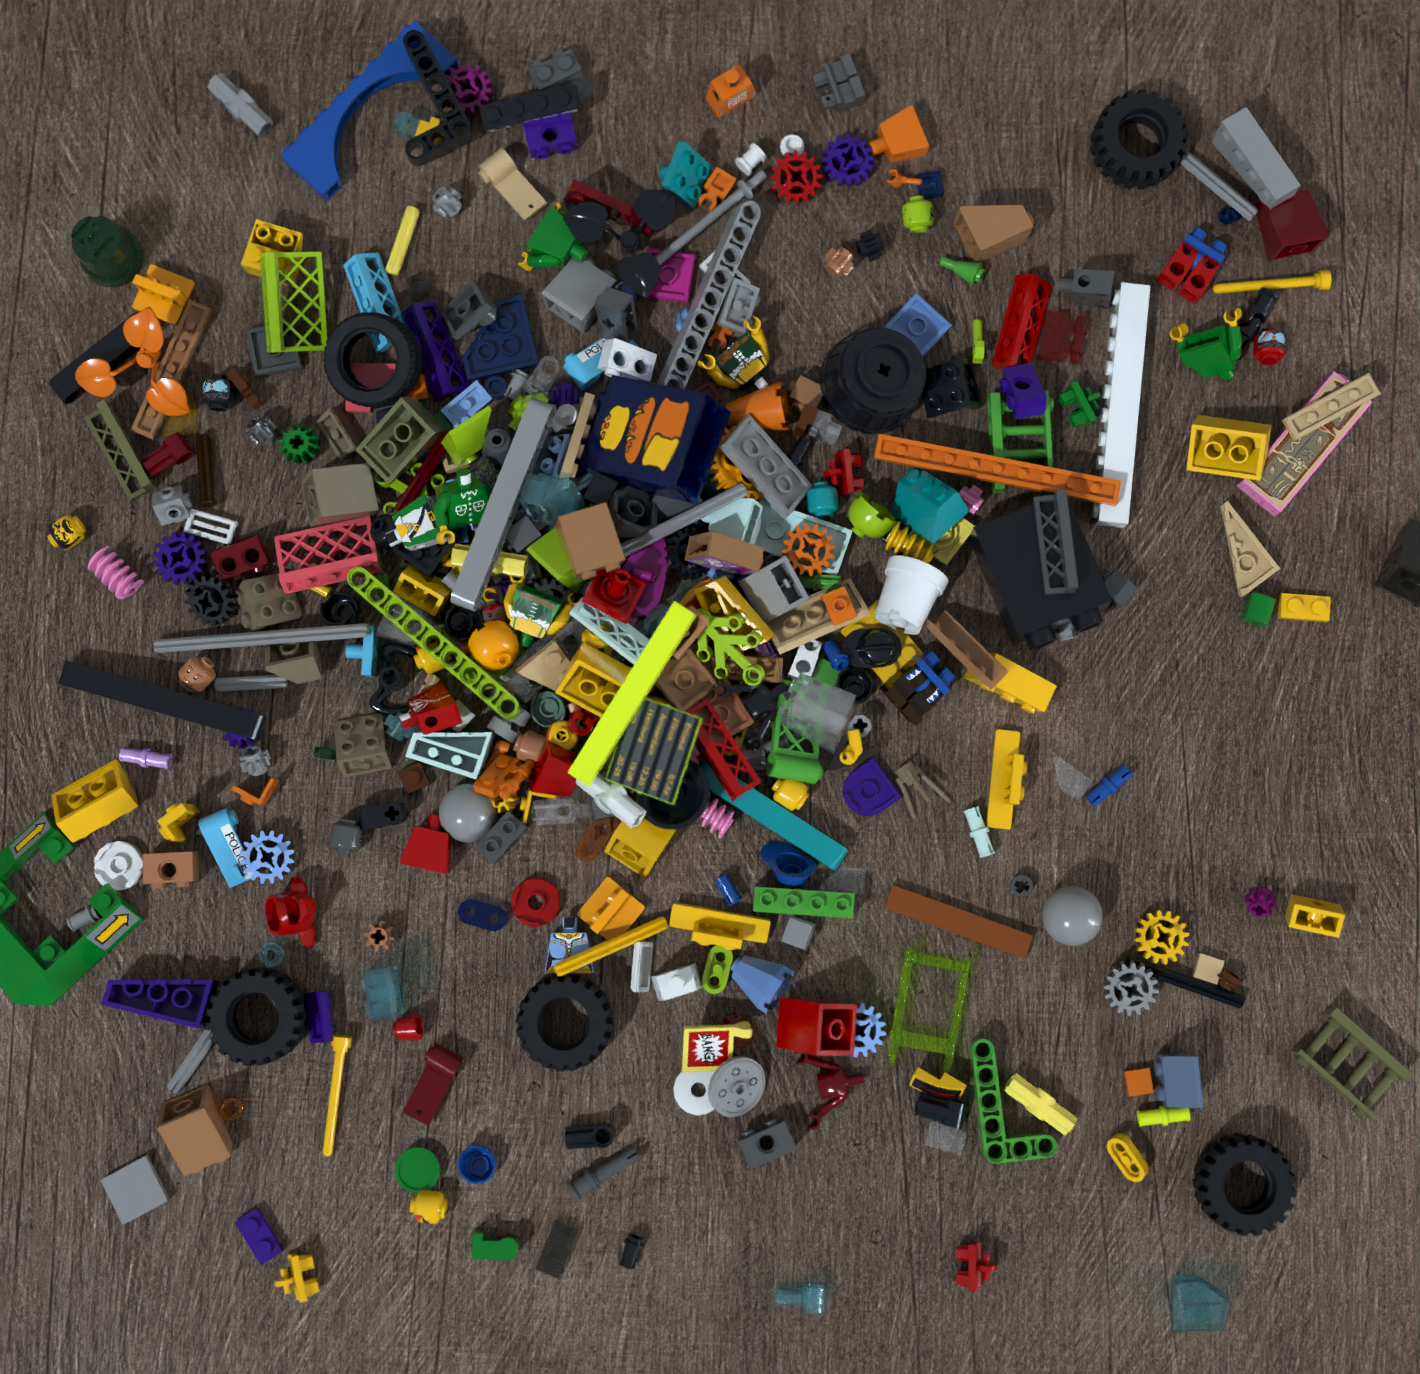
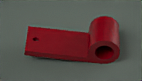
M436 1044L434 1048L430 1046L423 1059L427 1061L425 1069L402 1113L429 1126L464 1057L439 1044Z

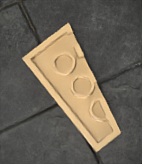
M585 393L553 497L563 499L569 478H575L578 464H574L575 458L581 459L585 445L580 444L582 438L587 439L591 425L586 423L588 419L593 420L597 407L592 405L595 397L593 394Z

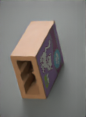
M711 531L689 537L685 561L732 576H740L760 571L764 562V548Z

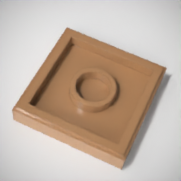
M689 648L678 662L674 658L668 661L654 685L673 708L685 712L715 689L713 685L717 681Z

